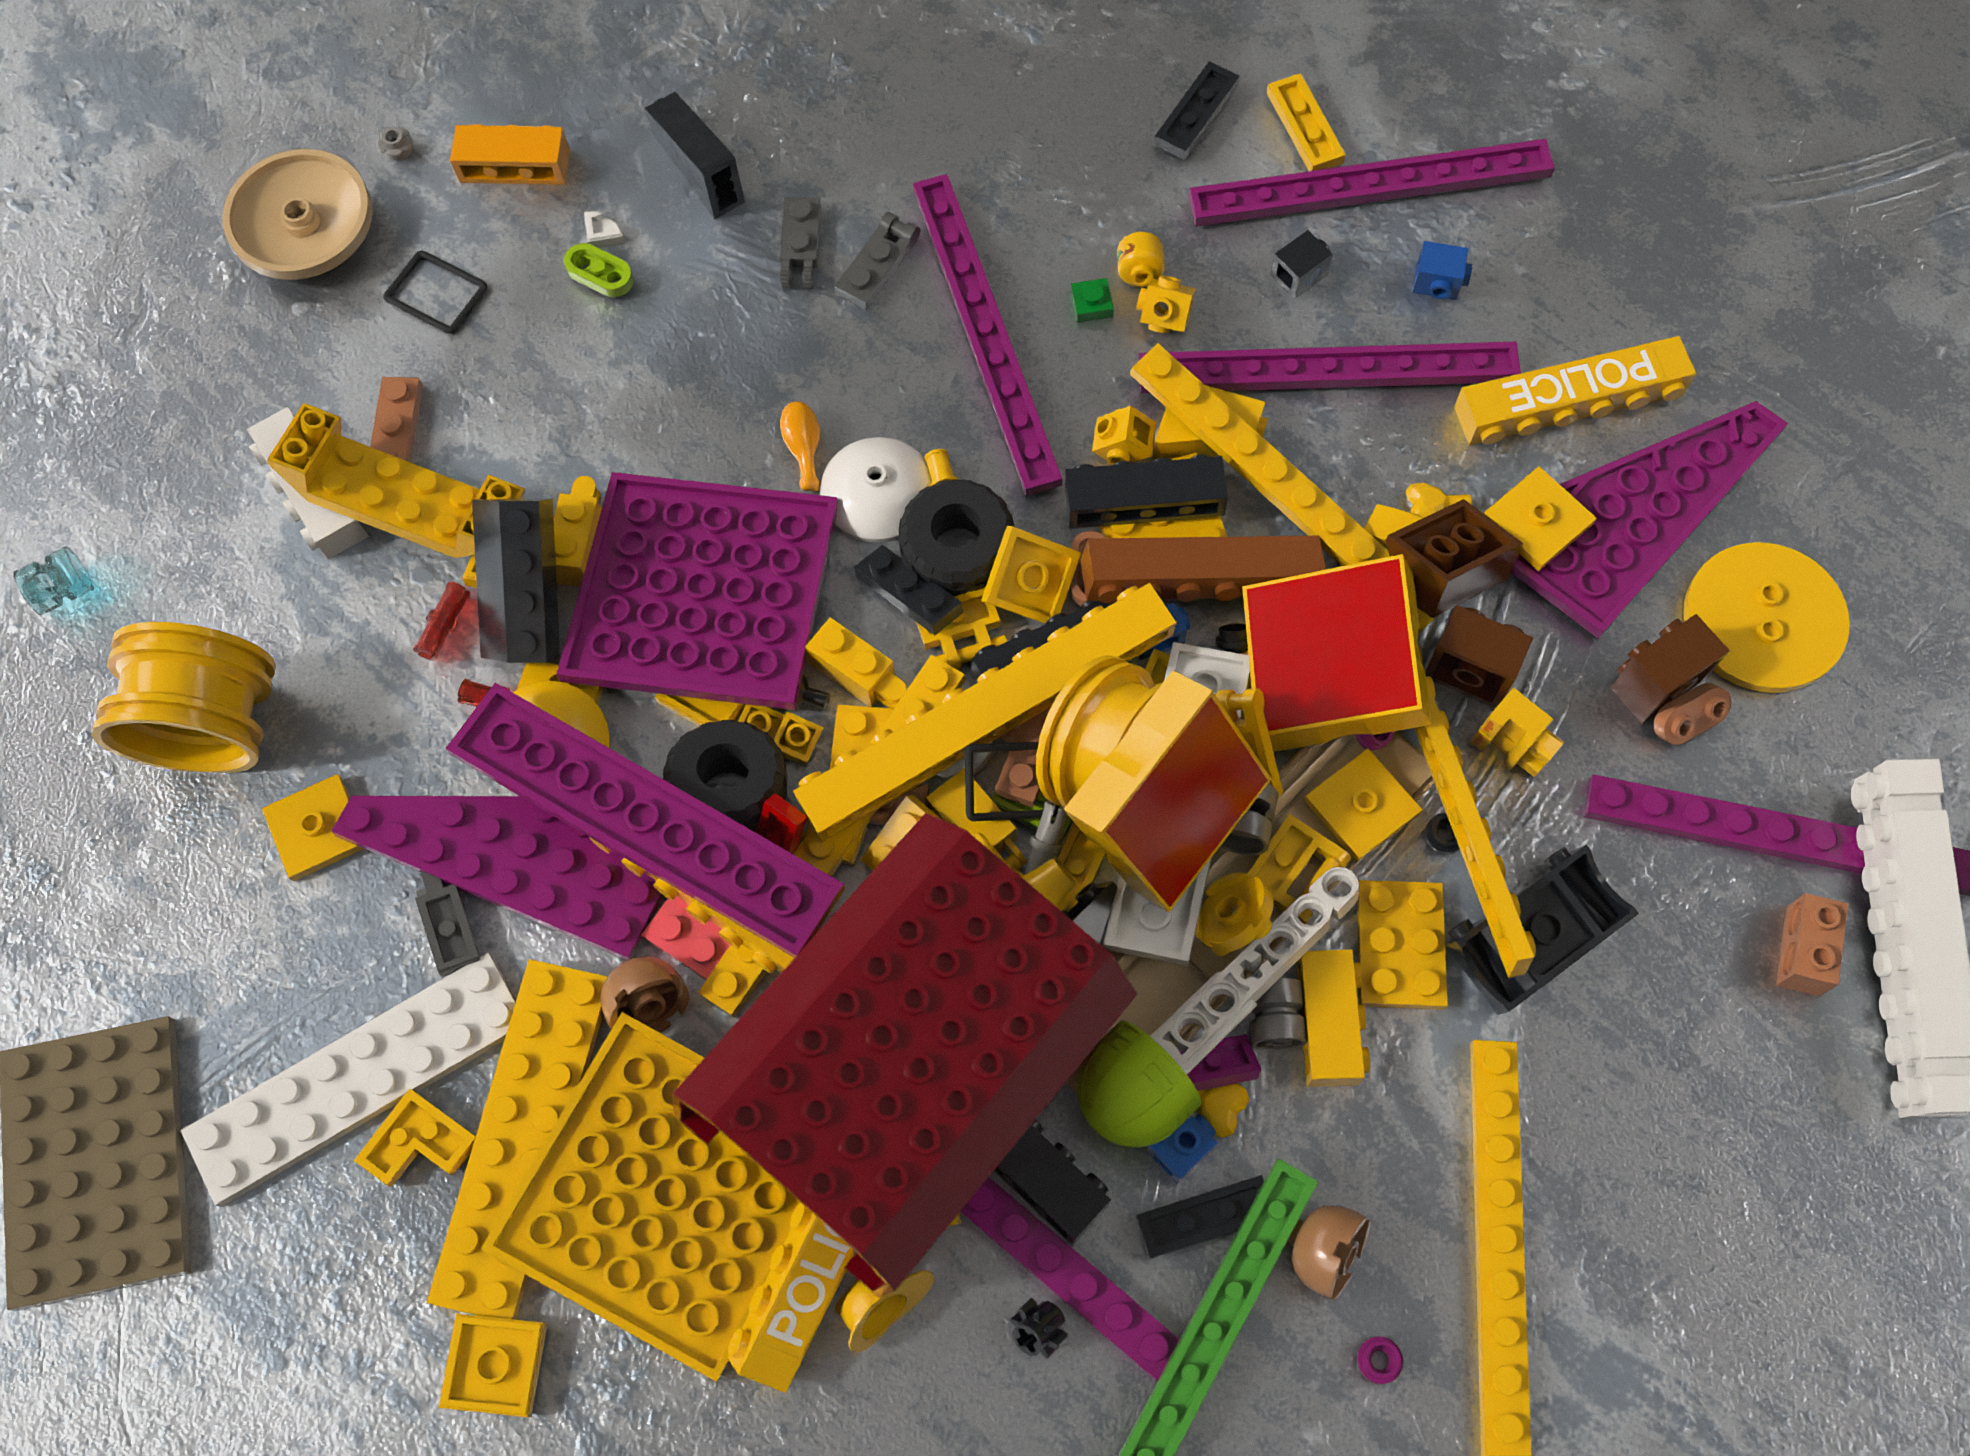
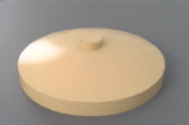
M315 149L289 150L261 160L249 168L236 181L224 204L222 215L223 229L236 255L252 270L276 279H305L334 269L358 249L370 228L372 201L360 174L350 163L341 157Z

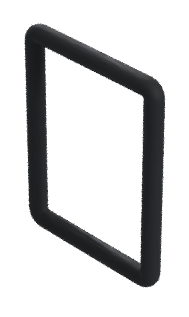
M418 251L386 290L383 298L387 303L445 333L452 334L487 291L488 285L485 281L426 251ZM421 258L480 287L450 326L391 297Z
M1039 741L972 744L966 747V816L970 821L1041 818L1043 810L974 813L973 753L1037 750ZM1056 805L1053 817L1057 815L1060 806Z

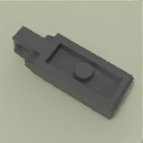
M420 871L425 888L416 890L417 897L415 900L437 971L441 977H445L466 965L479 961L481 956L459 889L453 884H447L437 877Z

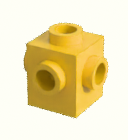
M1161 275L1159 280L1152 279L1148 288H1141L1136 309L1142 311L1140 322L1149 324L1148 328L1159 333H1170L1171 329L1184 332L1189 323L1196 288L1181 285L1180 279L1171 276ZM1161 302L1166 303L1168 307L1164 306Z
M1131 405L1097 418L1092 452L1105 459L1110 465L1120 461H1130L1133 463L1151 457L1157 422Z

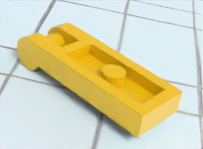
M1258 688L1245 689L1243 693H1236L1232 689L1219 690L1216 697L1272 778L1268 784L1276 788L1279 798L1283 793L1263 712V692ZM1237 710H1243L1245 719L1238 718Z

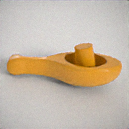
M793 401L786 405L781 414L780 429L782 437L799 462L801 472L799 485L801 490L816 492L820 488V482L815 473L814 455L820 442V425L815 413L806 403Z

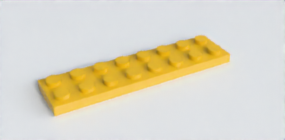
M528 959L426 1303L477 1316L517 1320L529 1276L481 1250V1247L588 1070L604 1014L600 997L603 983L608 976Z

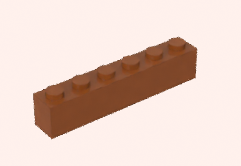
M1319 535L1096 538L1087 540L1081 557L1086 601H1101L1103 603L1117 602L1116 598L1126 589L1135 585L1141 588L1148 583L1152 585L1160 599H1178L1182 602H1190L1196 599L1216 598L1220 601H1229L1235 598H1243L1242 586L1326 570Z

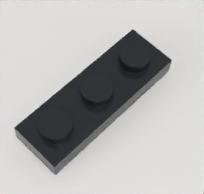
M1209 61L1156 133L1154 145L1185 160L1238 87L1240 76Z
M883 544L854 566L858 579L934 636L964 613L961 601L936 583H929L922 580L920 576L917 577L914 571L906 567L902 558Z
M1262 1175L1137 1214L1135 1218L1149 1260L1236 1233L1264 1183Z

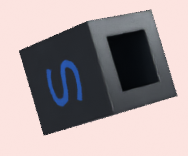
M1307 230L1274 254L1270 275L1296 299L1328 275L1333 254L1323 240L1317 239Z

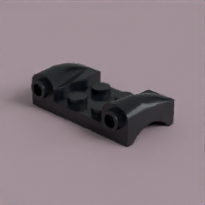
M1587 844L1571 852L1566 847H1563L1544 860L1548 868L1542 872L1543 875L1516 894L1521 909L1520 921L1524 931L1531 933L1536 946V955L1526 974L1508 978L1486 917L1475 923H1472L1467 918L1448 932L1452 939L1445 944L1497 1015L1513 1010L1639 914L1603 878L1596 866L1592 851Z

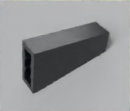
M676 92L660 98L644 108L651 132L714 219L745 203L734 155Z

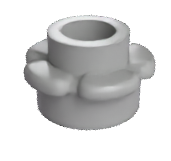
M390 127L380 134L377 147L388 159L401 161L411 154L413 140L409 137L410 133L405 128Z

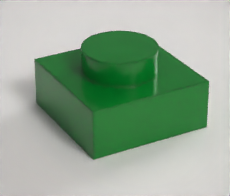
M1107 278L1071 283V296L1077 323L1113 317L1114 307Z

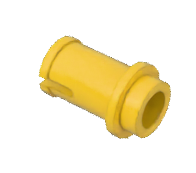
M934 449L925 455V462H927L932 480L930 486L939 481L959 480L953 474L947 450Z

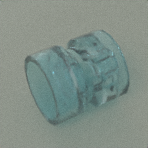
M67 546L46 555L44 564L35 561L13 572L14 580L24 599L40 616L62 606L63 598L65 597L74 600L94 590L92 581L83 564ZM50 579H51L52 583L54 584V586H52V587H51L50 583L48 582V580H50Z

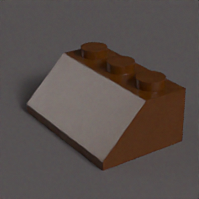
M1464 499L1387 535L1385 540L1390 556L1404 555L1413 572L1417 608L1431 618L1507 580L1523 546V542Z

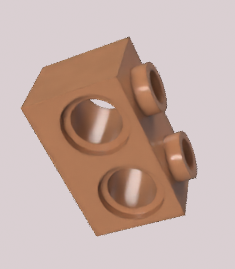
M1804 893L1786 907L1776 986L1821 996L1839 985L1849 903Z

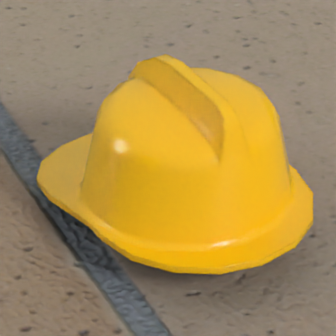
M928 1270L917 1271L908 1275L896 1291L880 1298L876 1297L856 1280L835 1305L837 1314L843 1319V1322L851 1332L848 1343L850 1350L858 1353L876 1343L891 1325L908 1313L925 1297L934 1282V1274Z

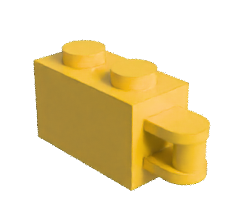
M589 476L578 477L573 482L571 494L559 493L554 514L557 584L581 586L602 509L600 504L601 494L597 489L594 479Z
M831 617L805 646L809 663L813 668L868 707H874L879 701L886 707L894 709L907 690L904 681L895 675L894 663L890 658Z
M965 768L926 797L927 807L941 820L965 829L973 836L977 833H983L999 854L1006 850L1010 855L1004 860L1009 867H1015L1018 870L1027 863L1024 855L1014 844L1017 841L1016 827L1010 820L973 822L967 818ZM974 780V813L1002 812Z

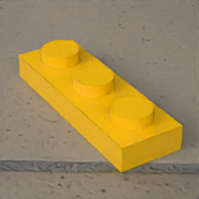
M1299 73L1269 83L1267 95L1308 171L1329 169L1344 164L1346 154L1302 74Z

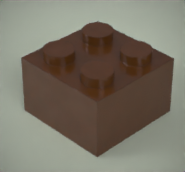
M1456 605L1425 670L1426 677L1430 676L1433 682L1496 708L1516 680L1534 637L1524 634L1515 625L1501 624L1486 618L1477 609L1463 608Z
M1697 614L1685 622H1682L1679 618L1672 621L1659 633L1661 638L1651 644L1648 640H1645L1637 645L1627 655L1630 659L1616 670L1619 676L1610 688L1641 724L1654 717L1660 708L1668 702L1703 683L1730 652Z

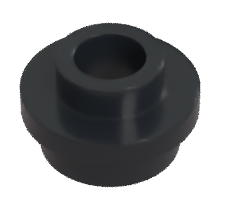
M1233 623L1218 628L1219 636L1215 638L1217 647L1224 648V651L1238 654L1248 651L1246 624Z
M1442 813L1434 816L1428 822L1425 829V838L1428 845L1434 851L1441 854L1458 852L1460 848L1447 814ZM1439 830H1448L1452 835V840L1446 841L1441 839L1438 833Z

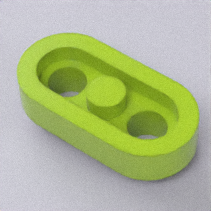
M576 244L570 247L564 255V264L569 276L573 280L605 296H623L633 286L634 279L628 263L591 244ZM584 265H590L586 269H580Z

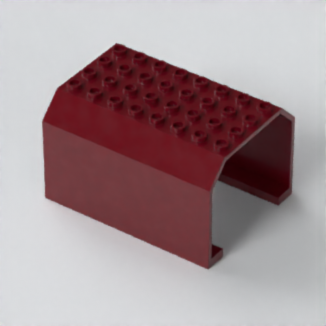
M925 813L672 1093L674 1117L707 1147L720 1132L736 1144L856 1251L844 1268L870 1292L880 1298L896 1291L1138 993L1109 951L965 829Z

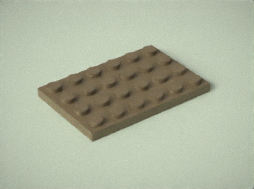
M166 1016L0 1051L7 1310L20 1311L191 1274L183 1135L180 1131L182 1130L175 1019Z

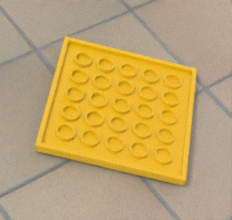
M622 1012L488 1235L481 1250L717 1382L729 1361L728 1348L731 1338L736 1330L743 1328L750 1313L749 1305L751 1298L758 1287H763L771 1271L770 1261L772 1255L779 1245L784 1244L791 1230L792 1215L801 1202L722 1132L707 1147L674 1117L672 1093L704 1057Z

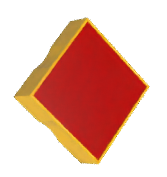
M1403 554L1242 586L1252 689H1261L1263 692V712L1273 752L1327 743L1347 735H1375L1432 725L1426 673L1418 650V631L1420 625L1413 572Z
M1173 670L1134 719L1123 739L1099 763L1063 810L1089 840L1102 847L1109 863L1132 890L1169 913L1272 778L1214 692Z

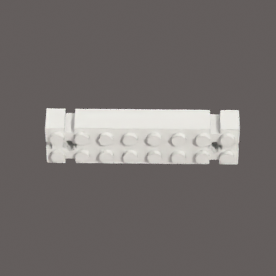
M1940 759L1886 760L1874 767L1873 772H1866L1855 779L1851 788L1852 805L1858 809V813L1863 814L1864 825L1858 826L1856 840L1858 847L1864 853L1865 867L1862 871V884L1865 891L1869 892L1871 909L1868 912L1867 921L1870 932L1875 935L1877 950L1873 957V967L1876 975L1881 980L1882 994L1879 998V1011L1881 1017L1886 1020L1888 1038L1885 1041V1055L1887 1061L1892 1066H1897L1898 1081L1892 1083L1890 1093L1893 1105L1898 1108L1899 1118H1942L1970 1114V964L1947 809L1942 810L1940 795L1944 793Z

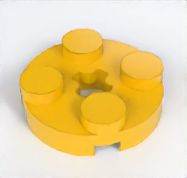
M1243 872L1232 873L1218 879L1205 891L1209 897L1200 909L1195 936L1217 956H1225L1232 951L1246 946L1254 939L1264 938L1270 932L1272 921L1269 918L1273 911V896L1268 887L1256 876L1255 878H1250ZM1237 907L1236 911L1232 914V909Z

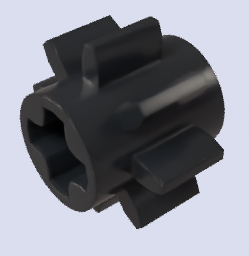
M1030 1298L1010 1319V1322L1016 1326L1013 1330V1340L1016 1346L1023 1353L1030 1356L1041 1352L1048 1359L1068 1338V1334L1063 1330L1066 1323L1063 1312L1057 1305L1048 1300L1038 1305L1033 1298Z

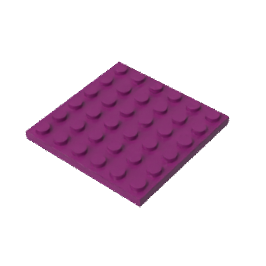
M612 472L557 670L560 682L795 710L807 657L805 646L810 641L836 521L837 497Z

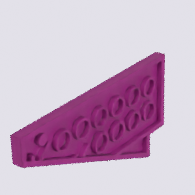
M1755 401L1561 483L1560 485L1597 518L1596 521L1539 572L1518 554L1511 573L1599 639L1775 441L1788 423Z
M351 796L331 830L340 839L415 871H423L441 879L442 882L455 885L462 891L624 960L632 959L642 940L641 934L651 922L664 896L653 886L656 880L645 872L641 877L631 872L621 862L624 857L612 850L610 853H606L594 844L587 835L521 796Z

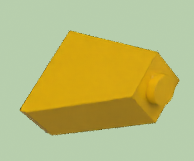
M1205 385L1257 433L1264 437L1269 419L1262 417L1264 401ZM1165 409L1154 441L1152 460L1157 458L1173 459L1196 452L1198 455L1219 456L1169 409Z

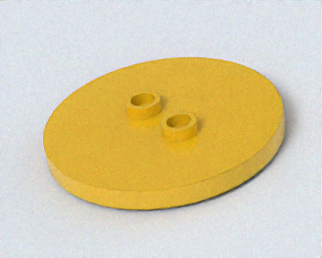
M1762 542L1745 543L1729 547L1717 553L1696 573L1687 589L1684 600V622L1697 614L1730 651L1713 671L1727 681L1752 691L1785 693L1813 684L1836 664L1844 652L1848 641L1850 629L1849 612L1844 596L1834 579L1824 568L1808 556L1782 545Z

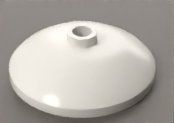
M873 437L851 443L833 456L822 474L820 495L837 497L838 504L834 526L839 531L859 541L881 543L899 539V523L905 507L919 491L927 486L929 487L932 480L925 458L916 449L896 439ZM873 474L881 475V478L878 480H871L869 477Z

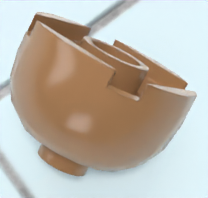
M643 956L622 962L609 974L603 983L600 1003L610 1030H612L620 1014L623 1012L661 1033L671 1026L670 1021L666 1020L673 1016L677 1010L680 1015L684 1013L690 996L682 977L670 964L657 957Z
M1322 1206L1313 1210L1305 1221L1298 1219L1287 1242L1294 1246L1291 1258L1296 1275L1305 1286L1332 1300H1336L1342 1294L1353 1274L1348 1271L1355 1256L1360 1259L1370 1228L1368 1217L1343 1206Z

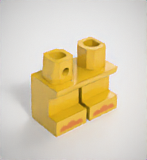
M1514 687L1490 714L1470 741L1471 744L1482 752L1489 744L1493 745L1506 755L1504 765L1508 771L1515 764H1518L1533 777L1551 760L1565 742L1546 729L1553 718Z

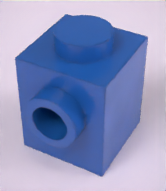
M1424 241L1416 265L1412 293L1428 295L1436 299L1457 300L1461 286L1468 287L1473 264L1466 263L1469 248Z
M1200 1114L1195 1117L1191 1115L1169 1137L1156 1144L1149 1145L1147 1154L1178 1185L1215 1149L1218 1144L1213 1138L1216 1131Z

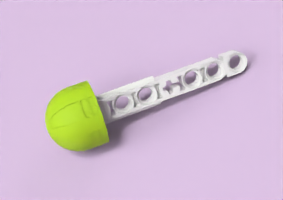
M1342 867L1331 868L1309 887L1308 894L1300 896L1272 923L1270 932L1264 938L1254 940L1221 973L1217 971L1151 1036L1130 1022L1120 1021L1088 1054L1079 1070L1077 1095L1081 1111L1090 1126L1105 1139L1127 1147H1143L1156 1144L1175 1132L1201 1106L1199 1093L1187 1074L1257 1006L1255 1002L1330 929L1333 917L1339 921L1355 905L1359 895L1357 876L1351 870ZM1335 881H1344L1350 885L1352 890L1346 896L1335 897L1328 892L1327 888ZM1306 909H1315L1322 914L1323 918L1316 925H1306L1299 920L1298 916ZM1277 937H1286L1293 942L1294 946L1288 953L1278 954L1269 948V944ZM1261 954L1266 959V961L1263 964L1261 960ZM1260 966V978L1258 980L1252 976L1245 980V969L1253 972ZM1220 994L1228 995L1234 1000V1005L1226 1012H1217L1210 1007V1001L1213 997ZM1193 1023L1201 1026L1204 1029L1203 1036L1194 1042L1183 1040L1179 1033L1182 1027L1187 1024Z

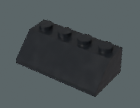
M473 499L472 509L481 658L506 663H547L560 657L553 499Z

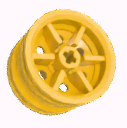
M175 622L134 623L121 627L114 632L111 643L112 651H110L107 667L110 673L119 680L117 694L107 696L99 701L95 715L98 720L94 722L91 733L92 738L98 745L131 761L173 771L236 773L246 771L257 764L260 755L258 747L263 739V731L261 726L251 719L253 705L261 703L270 696L273 686L271 680L276 670L274 658L267 651L250 641L223 631Z
M1101 656L1083 665L1067 681L1057 695L1040 734L1036 754V776L1039 788L1045 798L1065 808L1099 763L1123 739L1134 719L1163 683L1155 685L1150 673L1144 668L1128 663L1116 656Z

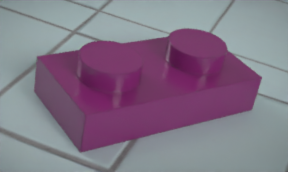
M1242 1034L1224 1038L1187 1076L1197 1091L1259 1079L1262 1069L1247 1035Z

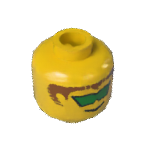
M1139 231L1125 236L1120 241L1117 248V265L1119 276L1125 283L1134 287H1147L1152 279L1159 280V276L1164 274L1166 269L1164 246L1159 237L1149 232Z

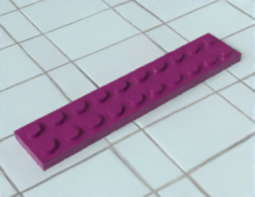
M497 683L493 684L445 748L454 758L793 958L816 935L845 890L844 883Z

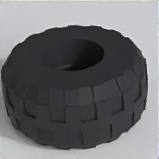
M944 480L932 486H927L909 501L902 518H900L899 549L902 560L909 570L917 574V577H921L922 580L929 583H936L954 597L984 588L987 585L1006 527H1015L1012 513L1010 514L1007 504L1001 496H998L991 488L972 482V480ZM954 528L967 529L978 537L974 543L962 549H949L936 541L945 531Z
M734 720L708 722L699 725V727L690 732L688 731L671 748L663 768V780L756 832L765 801L775 793L785 801L787 798L788 775L780 747L776 745L774 739L767 732L747 722ZM733 772L741 774L746 778L740 785L731 789L718 790L706 785L712 777L721 773Z

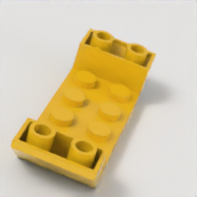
M306 403L302 404L267 459L268 465L307 502L454 558L475 555L473 499H522L525 493V488L489 474L482 487L478 489L343 437L341 435V417Z

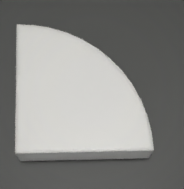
M584 212L588 244L601 248L626 243L623 231L617 222L615 223L613 220L604 217L599 212Z

